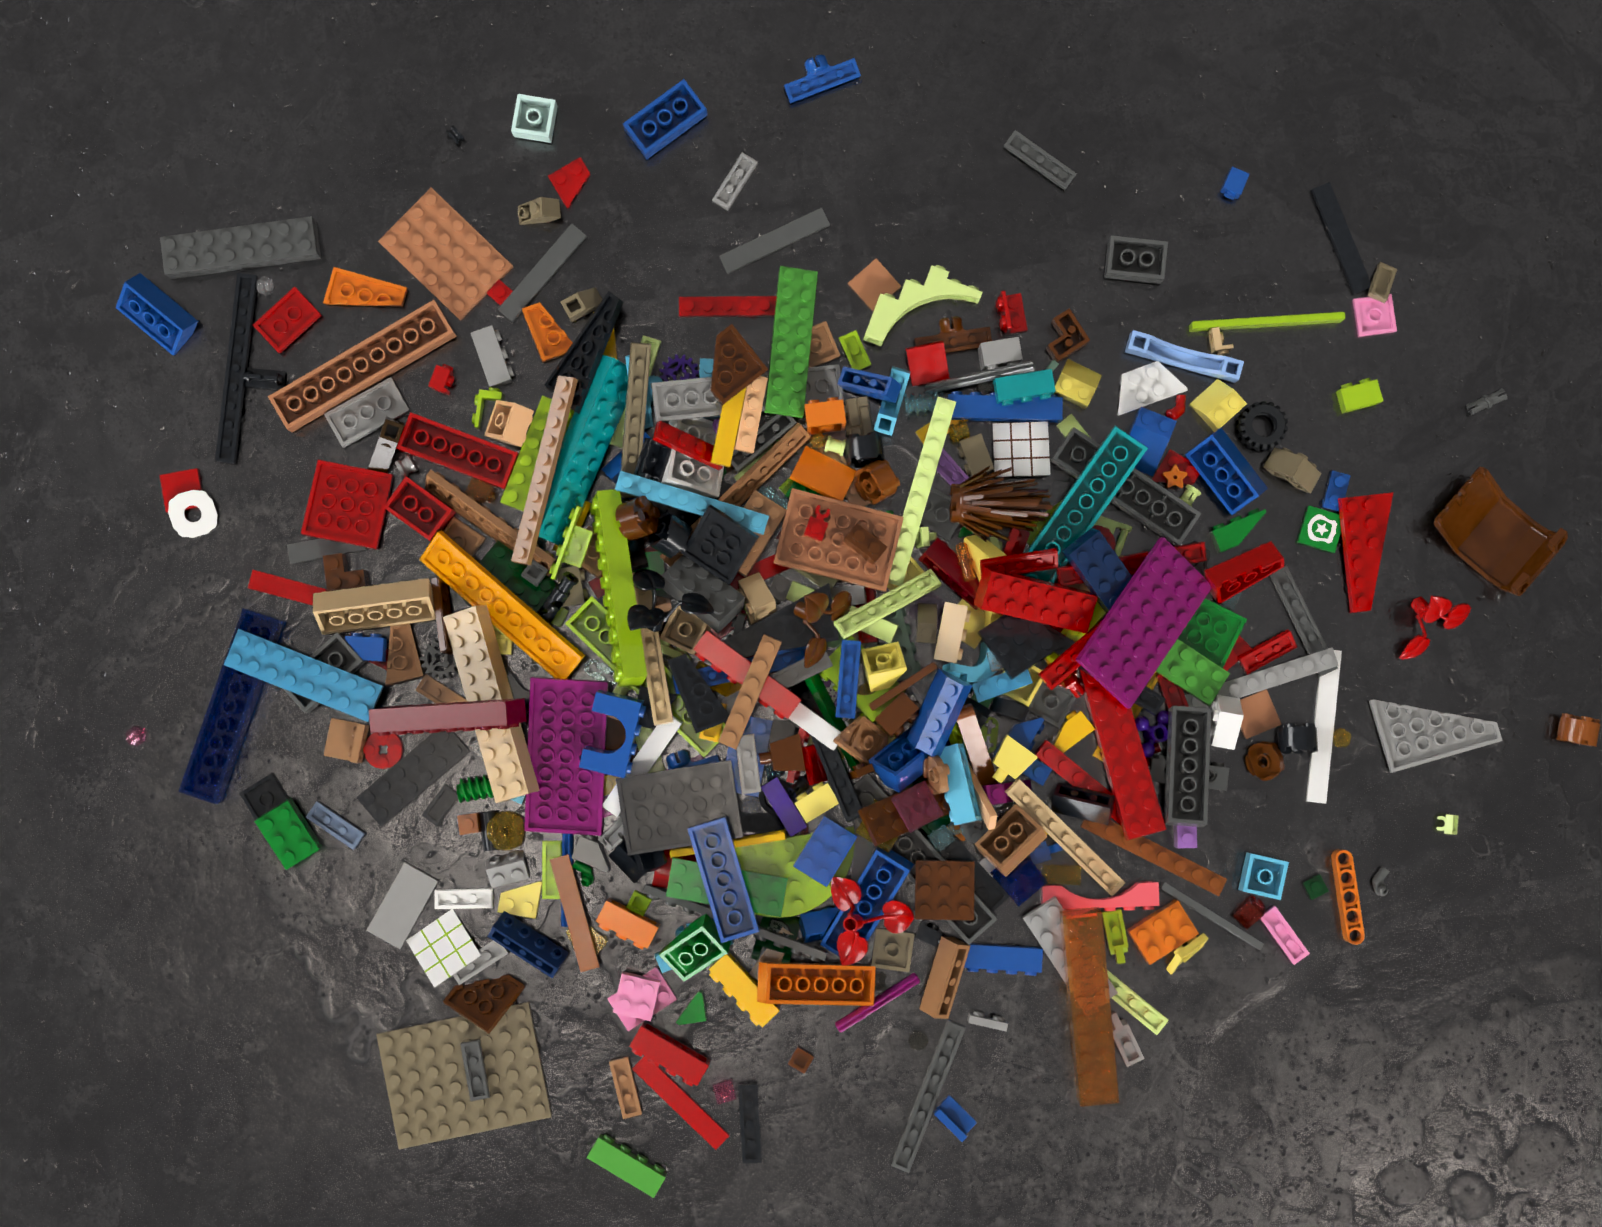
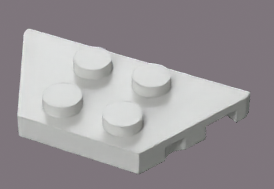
M1159 361L1131 370L1121 375L1117 415L1121 416L1141 407L1184 393L1188 389Z

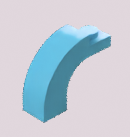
M892 366L889 377L894 378L902 387L896 403L882 400L873 431L892 436L911 371Z
M982 642L980 656L974 666L948 663L943 665L942 670L969 684H973L990 678L998 671L1001 665L987 645Z

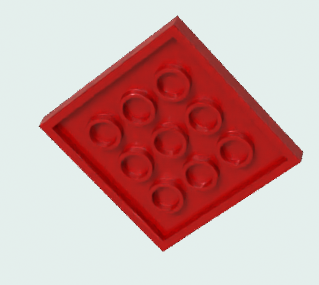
M318 460L301 534L377 550L386 509L383 507L389 500L394 475Z

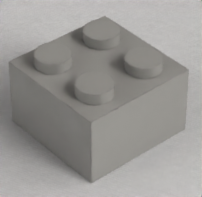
M1019 337L980 343L978 348L981 371L1020 363L1023 360Z

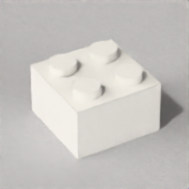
M1217 695L1216 700L1211 703L1210 707L1212 709L1211 746L1234 750L1244 716L1240 698Z

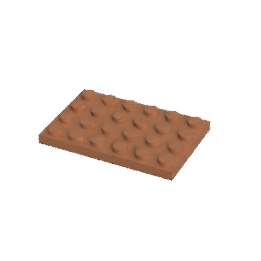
M430 188L378 241L460 321L487 295L491 287L513 268V265L433 188Z
M792 488L773 564L886 592L904 517ZM818 505H820V514H826L827 509H830L829 516L824 519L829 524L822 542L803 535L810 516L816 518L815 509ZM857 523L887 546V549L874 565L843 542Z

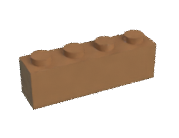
M941 936L919 1008L933 1018H949L970 945L956 937Z

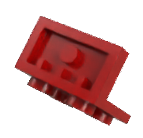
M1001 291L996 301L997 312L1001 313V319H999L1000 330H1004V335L1027 332L1021 293L1006 296V292Z

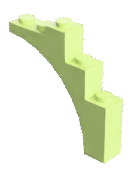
M931 265L924 286L920 285L921 283L917 280L906 279L898 300L891 294L885 293L883 295L880 293L863 340L881 347L888 332L895 323L906 313L918 306L946 299L964 300L978 304L983 292L979 291V288L975 286L963 285L957 279H947L949 271H946V268L940 265Z

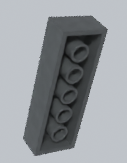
M1172 706L1168 710L1165 825L1204 827L1207 825L1211 708Z

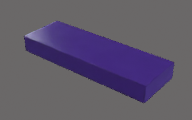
M777 777L761 786L762 791L791 837L807 827Z

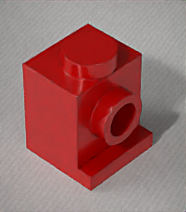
M442 364V367L436 365L428 386L432 390L449 395L448 386L451 387L454 382L453 367Z

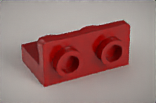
M1011 528L1008 536L1010 541H1006L1002 552L1007 556L1023 553L1030 532Z

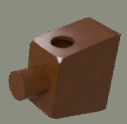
M800 734L769 743V752L758 753L760 765L771 763L772 771H805Z

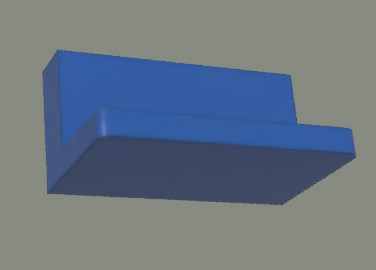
M950 1095L933 1111L934 1115L961 1142L967 1138V1133L976 1125V1121Z

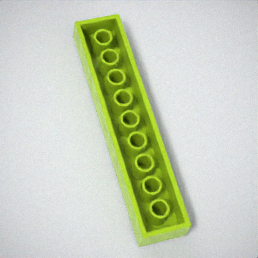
M614 489L596 492L595 497L592 498V504H590V514L594 515L595 522L592 523V529L594 534H597L595 549L600 555L598 569L602 570L603 576L600 577L601 588L605 590L603 605L607 607L608 614L605 616L606 625L610 626L611 632L608 633L609 644L613 646L611 661L616 666L614 681L618 682V687L620 688L642 685L647 677L641 629L630 631L627 621L630 607L637 605L632 581L633 575L628 541L618 528L621 527L620 521H616L615 516L617 507L622 504L620 491Z
M591 596L565 624L614 671L616 666L611 661L613 646L609 644L608 633H611L610 626L606 625L605 618L608 611ZM665 666L669 693L676 694L672 673ZM645 679L642 685L630 687L639 695L640 686L648 687L647 680ZM676 694L678 696L671 704L672 714L683 722L677 732L705 758L719 742L699 738L700 732L695 733L681 695ZM723 723V725H722L721 734H722V731H723V729H724V727H725V723Z

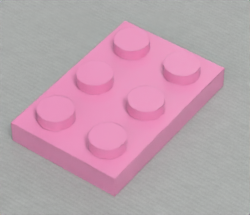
M657 966L642 975L661 980L654 1014L677 1000V997ZM617 992L608 998L613 1008ZM617 1013L628 1031L645 1021Z

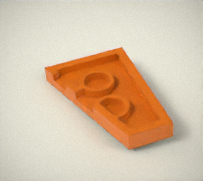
M539 302L522 308V313L542 363L565 355L573 342L568 338L564 330L558 326L542 304Z

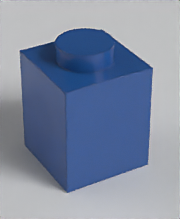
M1232 167L1226 176L1220 192L1224 193V196L1229 199H1238L1250 174Z

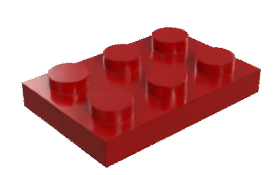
M293 287L257 320L253 326L280 354L322 315L296 287Z

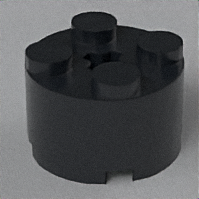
M869 432L863 436H859V434L848 435V440L845 441L848 467L854 464V468H863L876 460H885L882 437L879 436L878 432Z
M666 512L658 518L657 532L648 535L647 541L651 547L666 557L672 558L677 553L684 552L687 549V540L693 528L675 515Z
M1286 723L1284 726H1279L1278 749L1280 752H1284V754H1305L1306 750H1311V753L1318 752L1315 723H1304L1303 726L1296 727V723Z

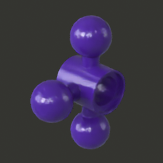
M1166 710L1160 711L1157 714L1158 724L1154 726L1149 725V720L1145 716L1135 718L1137 730L1144 731L1143 736L1147 741L1142 744L1145 758L1154 755L1155 743L1164 742L1167 739L1168 730L1165 726L1168 725V711Z

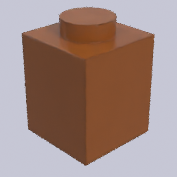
M480 812L457 816L460 835L481 832Z

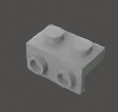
M523 850L511 851L508 854L496 855L486 859V873L492 888L529 879Z

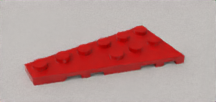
M1394 492L1338 498L1350 613L1371 611Z

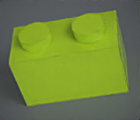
M1371 378L1360 380V384L1352 385V383L1341 385V389L1336 391L1342 414L1383 402L1378 380L1371 381Z

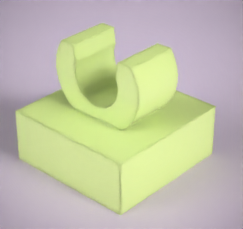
M920 527L915 547L925 548L930 546V542L937 539L936 532L929 533L928 527Z
M1446 814V817L1438 816L1437 819L1443 820L1445 825L1436 829L1444 831V834L1457 835L1459 816Z

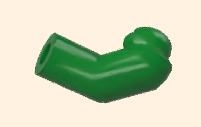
M576 860L572 867L581 872V884L588 887L594 880L592 868Z

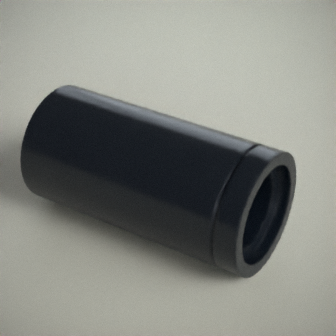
M498 810L479 813L484 852L503 849Z

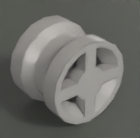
M409 454L405 455L404 459L395 461L398 470L404 478L408 477L409 473L418 471Z

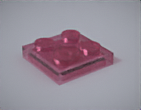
M925 780L891 798L910 833L944 815Z

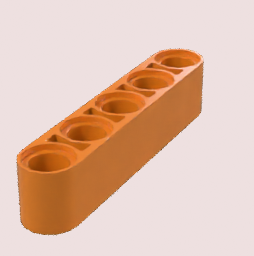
M1337 849L1331 855L1342 935L1345 941L1358 945L1363 942L1365 934L1353 856L1347 850ZM1341 853H1344L1346 856V860L1343 863H1340L1338 860V856ZM1347 872L1349 878L1346 882L1343 883L1341 880V876L1343 873ZM1349 891L1352 896L1351 899L1346 902L1344 900V895L1346 892ZM1349 911L1354 912V918L1351 921L1347 919ZM1353 930H1356L1357 937L1356 939L1351 940L1350 933Z

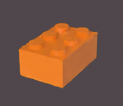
M831 397L826 402L810 400L808 404H804L806 430L809 435L845 430L846 417L843 399L839 400V397Z
M611 898L606 900L596 920L599 923L598 927L605 931L611 929L617 932V937L623 940L628 938L634 941V946L640 949L644 947L648 949L661 924L646 916L632 912L626 908L627 906Z
M1173 899L1126 929L1149 965L1199 934L1180 902L1176 899Z

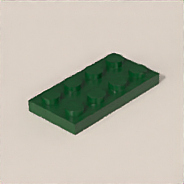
M497 540L479 563L537 613L557 583L545 576L536 587L524 579L521 574L528 565L512 562L513 551Z

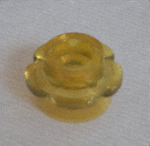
M1337 729V732L1333 733L1334 744L1337 747L1348 746L1351 734L1345 729Z

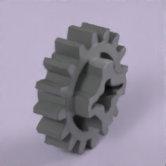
M432 639V645L425 644L427 650H421L425 655L420 657V660L425 662L421 667H427L426 674L432 672V678H436L438 674L439 679H443L444 675L450 678V672L457 673L455 670L457 667L455 658L453 663H451V655L442 653L435 648L439 646V642ZM430 654L432 655V662H431V663H429V655H430ZM444 654H445V656L443 657V659H444L445 661H444V662H438V660H439L438 655H444ZM442 666L447 669L445 671H436V669Z

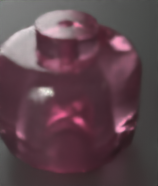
M138 725L133 726L125 733L127 742L135 747L146 741V730Z

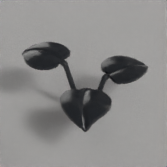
M648 569L637 570L633 575L632 581L634 585L641 590H652L653 596L652 609L650 610L644 605H633L630 607L627 615L630 631L641 628H648L653 632L660 631L663 622L668 621V618L679 605H681L682 611L689 614L714 613V608L703 595L686 593L682 596V600H679L665 616L662 609L655 608L656 589L664 588V578L659 573Z

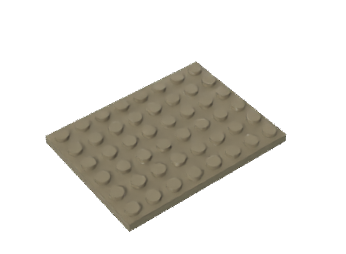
M529 1001L511 1005L490 1034L463 1016L376 1034L399 1149L552 1117ZM480 1039L491 1097L470 1101L460 1043Z

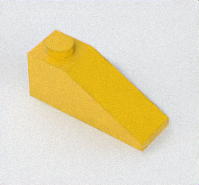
M1073 710L1066 716L1067 720L1063 722L1052 744L1062 753L1095 730L1082 711L1076 712Z

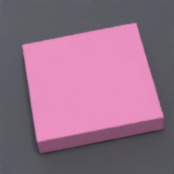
M1389 294L1388 300L1385 303L1371 297L1352 300L1358 337L1397 332L1392 294Z

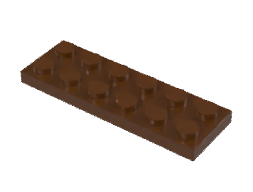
M927 780L860 809L858 813L874 846H878L948 815L951 810L949 803L946 802L944 793L933 795L926 786V784H929Z

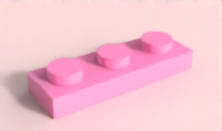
M1276 906L1271 907L1259 916L1262 923L1293 965L1310 954Z

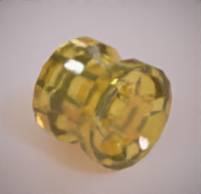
M964 420L959 421L956 425H949V435L954 443L959 442L962 438L967 439L970 437L969 428Z

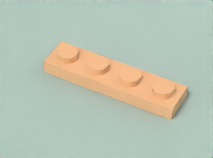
M760 376L746 387L734 450L754 453L768 381L766 377Z

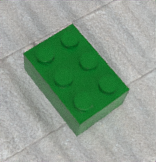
M292 798L287 799L254 821L286 870L322 847L321 842Z

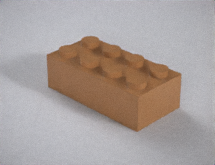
M754 490L744 508L768 515L769 519L764 535L755 533L759 538L738 572L744 577L748 576L786 514L785 508Z

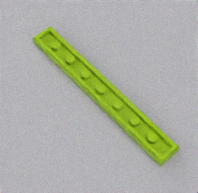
M1345 312L1193 321L1189 325V332L1209 331L1211 328L1219 327L1220 330L1341 323L1345 320Z

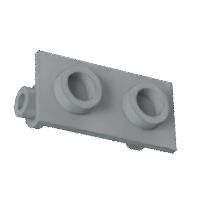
M622 816L598 838L608 851L614 850L622 841V837L625 836Z

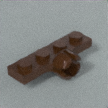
M958 316L951 317L952 328H950L949 317L942 318L939 321V334L914 338L915 346L943 341L945 353L979 348L980 343L992 341L990 326L964 330L962 319Z

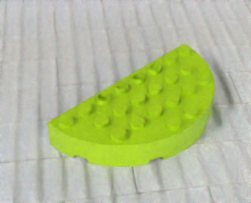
M854 826L844 827L855 834ZM813 832L789 836L785 840L736 847L742 870L788 878L781 917H791L810 911L825 902L832 895L831 881L825 887L793 867ZM855 842L833 877H846L852 863ZM755 913L756 915L765 916V917H777V916H771V915H766V914Z

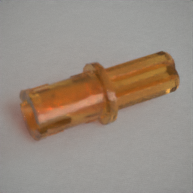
M957 544L958 565L961 566L964 581L976 579L972 566L973 559L970 558L967 544Z

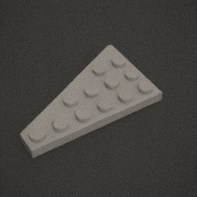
M1375 699L1369 700L1390 773L1503 741L1497 722Z

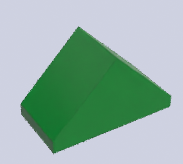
M699 989L677 1019L676 1024L683 1025L706 1021L707 1017L702 990Z

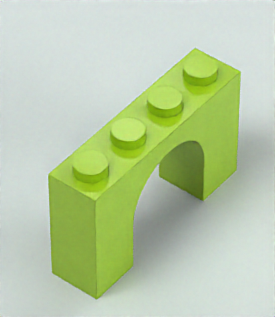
M852 635L848 639H846L857 641ZM841 645L829 656L833 666L819 673L826 682L830 680L834 684L832 688L837 693ZM896 681L890 688L876 691L870 695L857 694L856 707L861 711L859 715L866 717L874 723L875 718L900 694L873 711L869 706L870 703L899 683Z

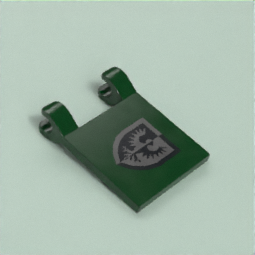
M763 916L760 926L777 933L784 927L793 935L785 934L784 932L782 935L796 940L800 929V917L777 918ZM756 939L751 958L758 960L763 947L784 953L781 963H790L793 952H791L792 948L787 946L784 949L774 946V942L766 939V942Z

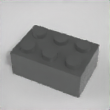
M1110 236L1107 244L1104 278L1161 284L1165 278L1168 242Z

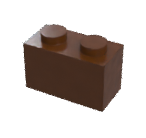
M858 523L843 540L844 543L872 565L876 563L887 549L885 544Z

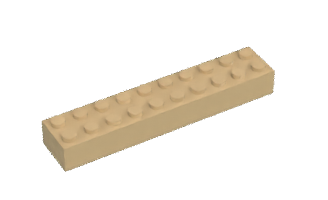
M487 605L473 606L444 616V623L467 702L513 699ZM519 723V727H510L509 729H475L496 803L540 791L521 723Z

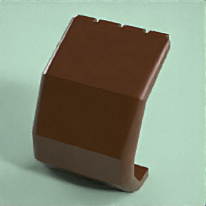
M1484 467L1476 469L1471 475L1470 480L1465 482L1459 489L1458 494L1454 495L1445 506V509L1434 519V526L1456 555L1487 581L1499 589L1517 596H1521L1568 539L1566 530L1560 528L1557 532L1548 530L1507 498L1493 476Z

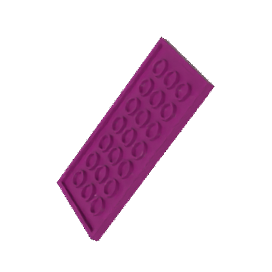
M1160 537L1075 660L1125 708H1131L1212 589L1209 582L1164 537Z
M530 678L528 751L540 791L526 795L524 831L602 835L605 774L579 768L585 746L606 750L607 715L592 711L596 692L598 690L608 691L609 681Z

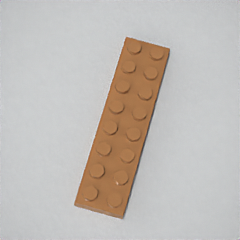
M433 470L428 472L425 482V490L493 540L496 542L497 540L514 551L518 529H513L507 525L503 518L496 517L488 507L478 504L471 495L464 494L456 484L446 481L441 473H435ZM536 544L533 560L548 569L546 576L549 577L551 575L549 574L550 568L556 559L549 551H543Z

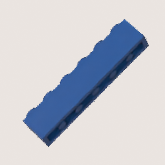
M955 391L948 394L946 398L956 402L951 420L988 422L1048 421V423H1060L1063 420V397H1058L1057 394H1052L1051 398L1040 400V397L1032 398V401L1025 403L1017 400L1013 401L1014 404L1002 406V403H996L995 392L989 393V395H982L981 392H971L970 395H963L962 392Z

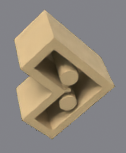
M759 572L738 581L739 589L737 591L745 596V607L748 612L746 617L750 625L776 612L775 599Z

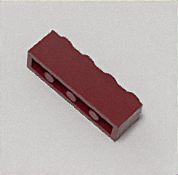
M937 538L919 560L926 567L932 569L935 575L977 610L978 607L973 603L979 586V580L973 567L967 564L961 555L949 548L945 541Z

